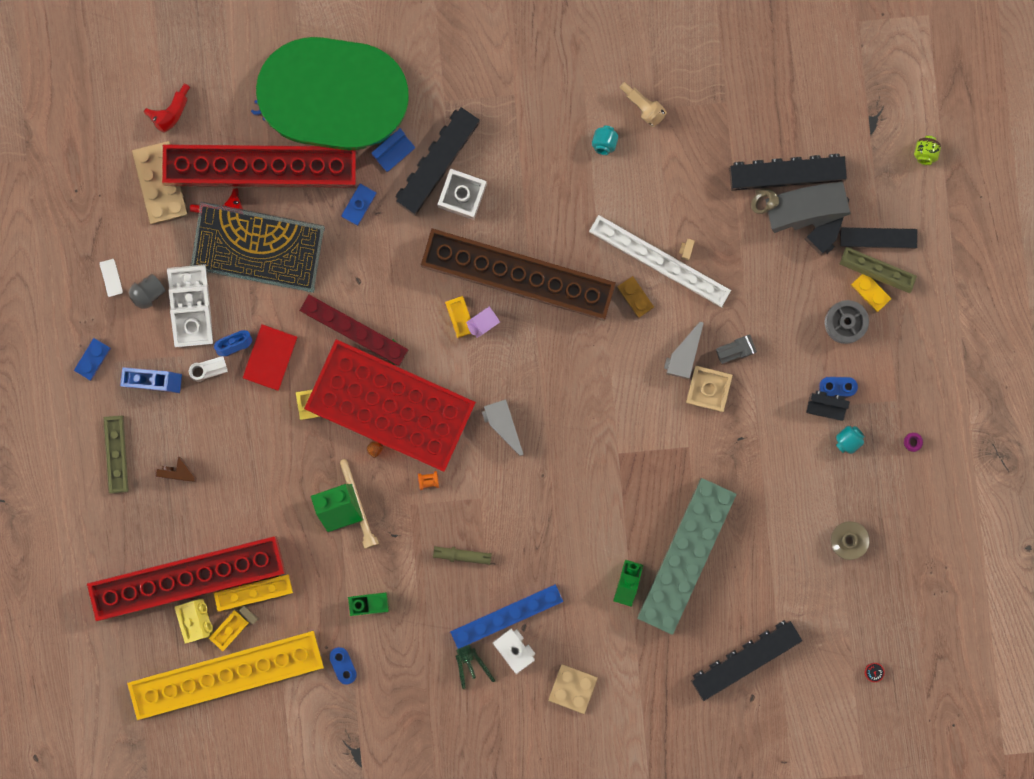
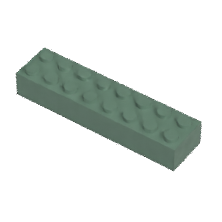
M700 478L637 619L673 635L737 495L736 493Z

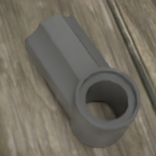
M751 335L743 336L734 340L735 342L717 348L716 352L721 364L757 353Z

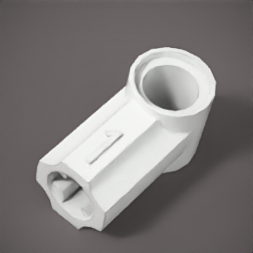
M223 356L201 363H194L189 368V375L196 382L228 372ZM195 368L203 369V374L200 377L193 376Z

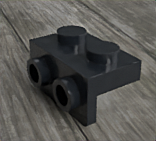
M816 391L809 396L806 413L843 421L850 401H846L844 396L834 395L833 398L828 397L826 392Z

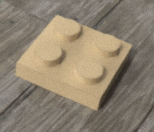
M695 366L686 403L724 412L733 375Z
M561 664L548 701L585 714L598 677Z

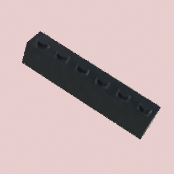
M462 107L459 110L455 109L449 118L452 121L448 126H443L439 132L440 138L438 141L431 143L428 148L430 152L427 157L423 156L417 164L418 170L409 175L406 180L408 184L404 189L400 188L395 196L397 198L396 203L414 216L417 215L480 124V119Z
M830 154L828 158L814 155L809 156V159L802 160V157H792L790 161H783L782 158L772 159L769 163H764V160L752 161V164L734 162L733 166L729 168L731 191L845 182L847 180L845 156L840 157V154Z
M785 620L775 625V630L771 632L769 630L764 631L758 635L760 639L755 642L752 640L742 645V650L738 652L733 650L725 655L727 659L722 662L717 660L710 664L709 670L705 672L700 670L692 675L694 679L690 681L703 701L707 700L801 643L803 640L792 622H786Z

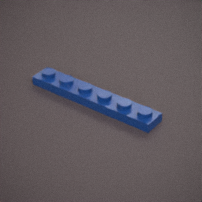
M555 584L452 630L450 633L457 648L460 649L560 604L563 600Z

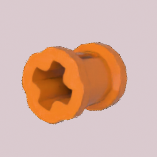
M437 471L425 475L418 473L420 490L428 487L439 488Z

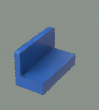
M400 128L371 154L384 170L389 172L415 149V146Z

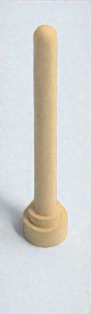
M342 459L340 465L346 483L353 484L364 519L360 521V525L364 534V541L362 543L364 549L378 545L379 542L377 537L371 533L346 459Z

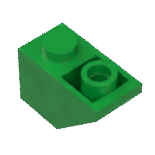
M629 560L624 561L613 599L614 602L632 607L643 569L642 564Z
M387 592L348 597L350 616L390 611Z

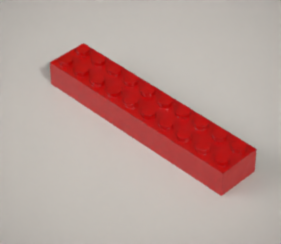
M163 144L162 183L164 186L355 188L356 150H341L321 146Z
M277 536L87 583L95 620L101 621L286 574Z

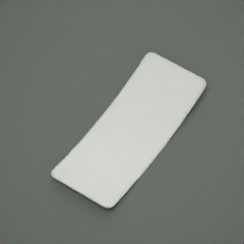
M114 259L100 262L108 297L123 293Z

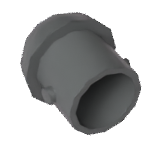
M150 274L139 284L133 283L129 290V296L137 307L147 309L152 307V302L157 300L166 290L155 275Z

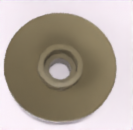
M848 521L841 523L834 529L831 535L832 549L839 557L846 560L860 558L869 547L868 532L857 522ZM847 537H851L853 539L852 544L849 545L846 543Z

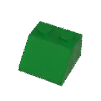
M343 484L310 496L315 513L327 532L364 520L353 484Z

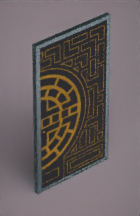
M200 202L190 266L206 264V272L314 292L325 231L324 225Z

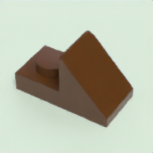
M179 456L176 471H173L174 467L162 466V470L157 469L156 477L196 482L197 480L184 460Z

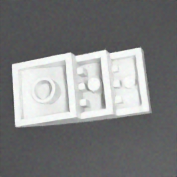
M206 264L167 268L174 346L213 344Z

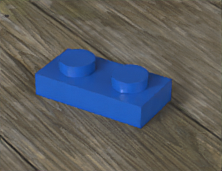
M93 338L74 371L91 381L111 348Z

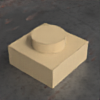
M687 239L686 243L682 242L679 251L682 254L681 259L689 261L694 240Z

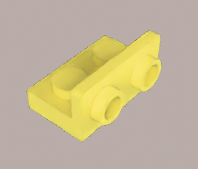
M203 598L175 606L185 644L210 637L213 634V626L209 620L207 606Z

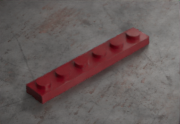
M309 294L299 310L399 367L409 351L400 344Z

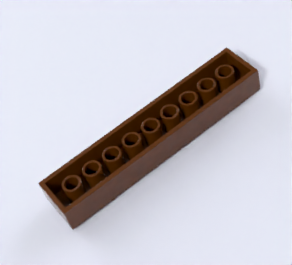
M431 228L421 262V267L602 321L606 319L616 282L433 228Z

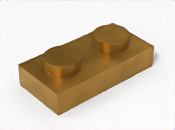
M633 276L617 286L638 319L654 308Z

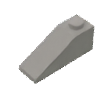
M699 322L672 353L671 357L666 358L664 369H667L666 374L689 380L703 322Z
M503 400L484 406L485 411L482 412L485 423L489 422L490 426L519 456L524 455L507 401Z

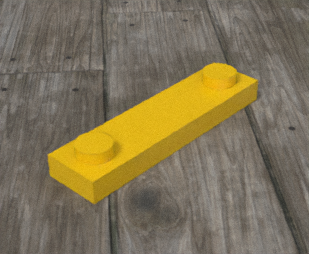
M288 574L213 594L219 612L291 594L293 589Z

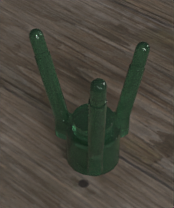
M470 645L456 650L458 655L455 657L458 662L462 689L466 688L462 662L467 664L472 678H476L470 662L474 660L473 656L490 680L495 682L494 677L478 656L475 648L472 649Z

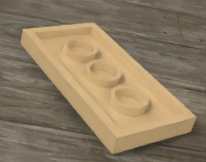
M169 141L132 150L151 225L188 216L181 186H164L162 183L163 144L170 145Z

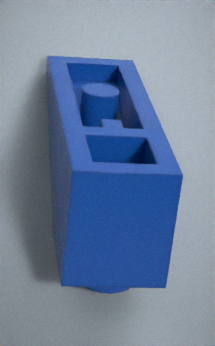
M123 367L120 386L180 393L182 374Z

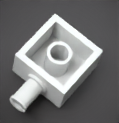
M511 628L496 639L493 644L517 674L535 660L533 657L535 652L529 644L525 647L521 641L524 639L517 629L513 631Z

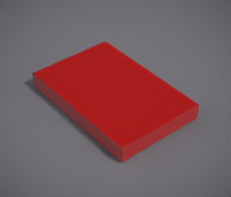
M261 324L242 378L279 391L298 337Z

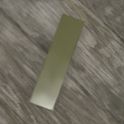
M848 247L845 248L839 263L844 267L907 293H911L917 277L914 274Z
M124 416L103 417L109 493L129 492Z

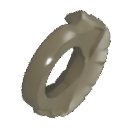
M769 188L755 190L756 195L751 203L752 210L755 213L765 214L778 206L779 197L773 190ZM769 196L767 206L763 210H758L757 204L759 200Z

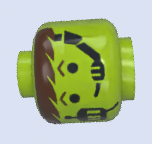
M933 136L920 138L916 143L914 152L917 162L922 165H932V163L938 161L941 144Z

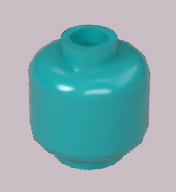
M608 125L597 128L592 139V147L595 149V152L601 155H609V153L614 152L619 139L618 133L614 131L613 127Z
M846 426L836 435L838 442L836 446L842 453L853 454L864 445L863 438L865 436L858 427Z

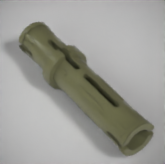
M434 546L433 558L448 559L450 562L456 560L487 565L491 563L492 553L455 549L456 547L444 548Z

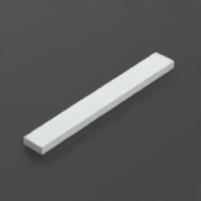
M598 215L589 230L591 234L719 307L723 306L731 292L730 289Z

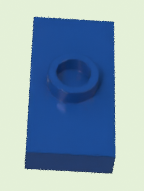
M360 183L341 217L358 226L377 193Z

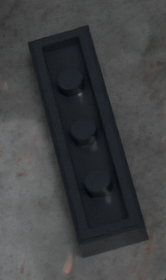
M841 227L840 247L917 249L918 229Z

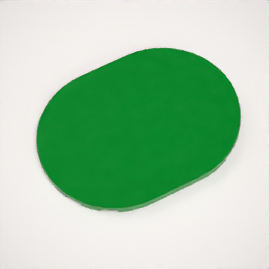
M323 37L300 38L278 48L263 64L256 84L257 103L263 118L281 136L297 143L341 150L365 149L368 146L379 144L386 140L402 123L409 101L408 84L405 75L396 61L387 53L367 44Z

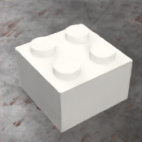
M450 169L437 204L438 208L474 220L487 181Z

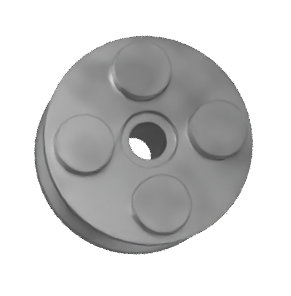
M851 300L836 303L829 309L825 317V329L828 335L834 341L842 344H850L864 336L869 326V317L864 307ZM844 319H848L850 324L846 325Z

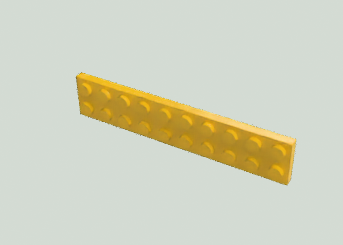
M311 631L128 682L127 684L136 718L140 720L324 668L315 632Z

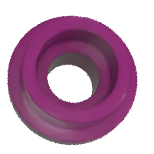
M909 433L904 438V446L908 451L916 452L922 448L923 439L918 433ZM911 439L916 440L915 446L910 444Z

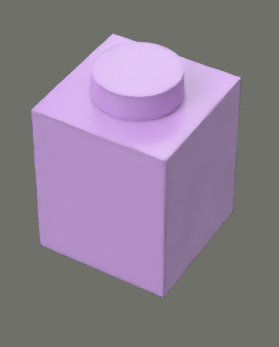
M489 306L466 323L470 333L478 338L500 323V321Z

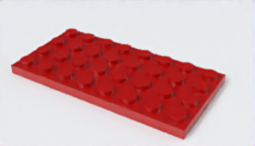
M335 339L304 409L445 472L476 402Z

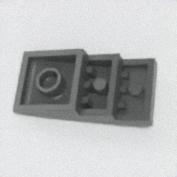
M843 182L820 184L777 195L779 197L778 206L768 211L771 228L774 233L790 227L798 230L811 224L816 228L851 214Z

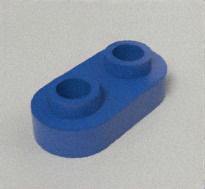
M241 330L219 339L214 344V349L219 356H229L234 352L248 348L252 343V337L248 331Z
M826 377L819 383V391L826 392L829 397H834V395L850 397L858 390L857 382L850 377ZM827 383L832 384L833 387L831 390H828L826 388ZM847 383L851 384V390L845 389Z
M342 647L333 649L329 658L338 680L346 685L353 683L357 677V672L348 651ZM336 654H342L343 658L341 661L336 660ZM345 671H348L350 673V677L348 679L344 678L343 673Z

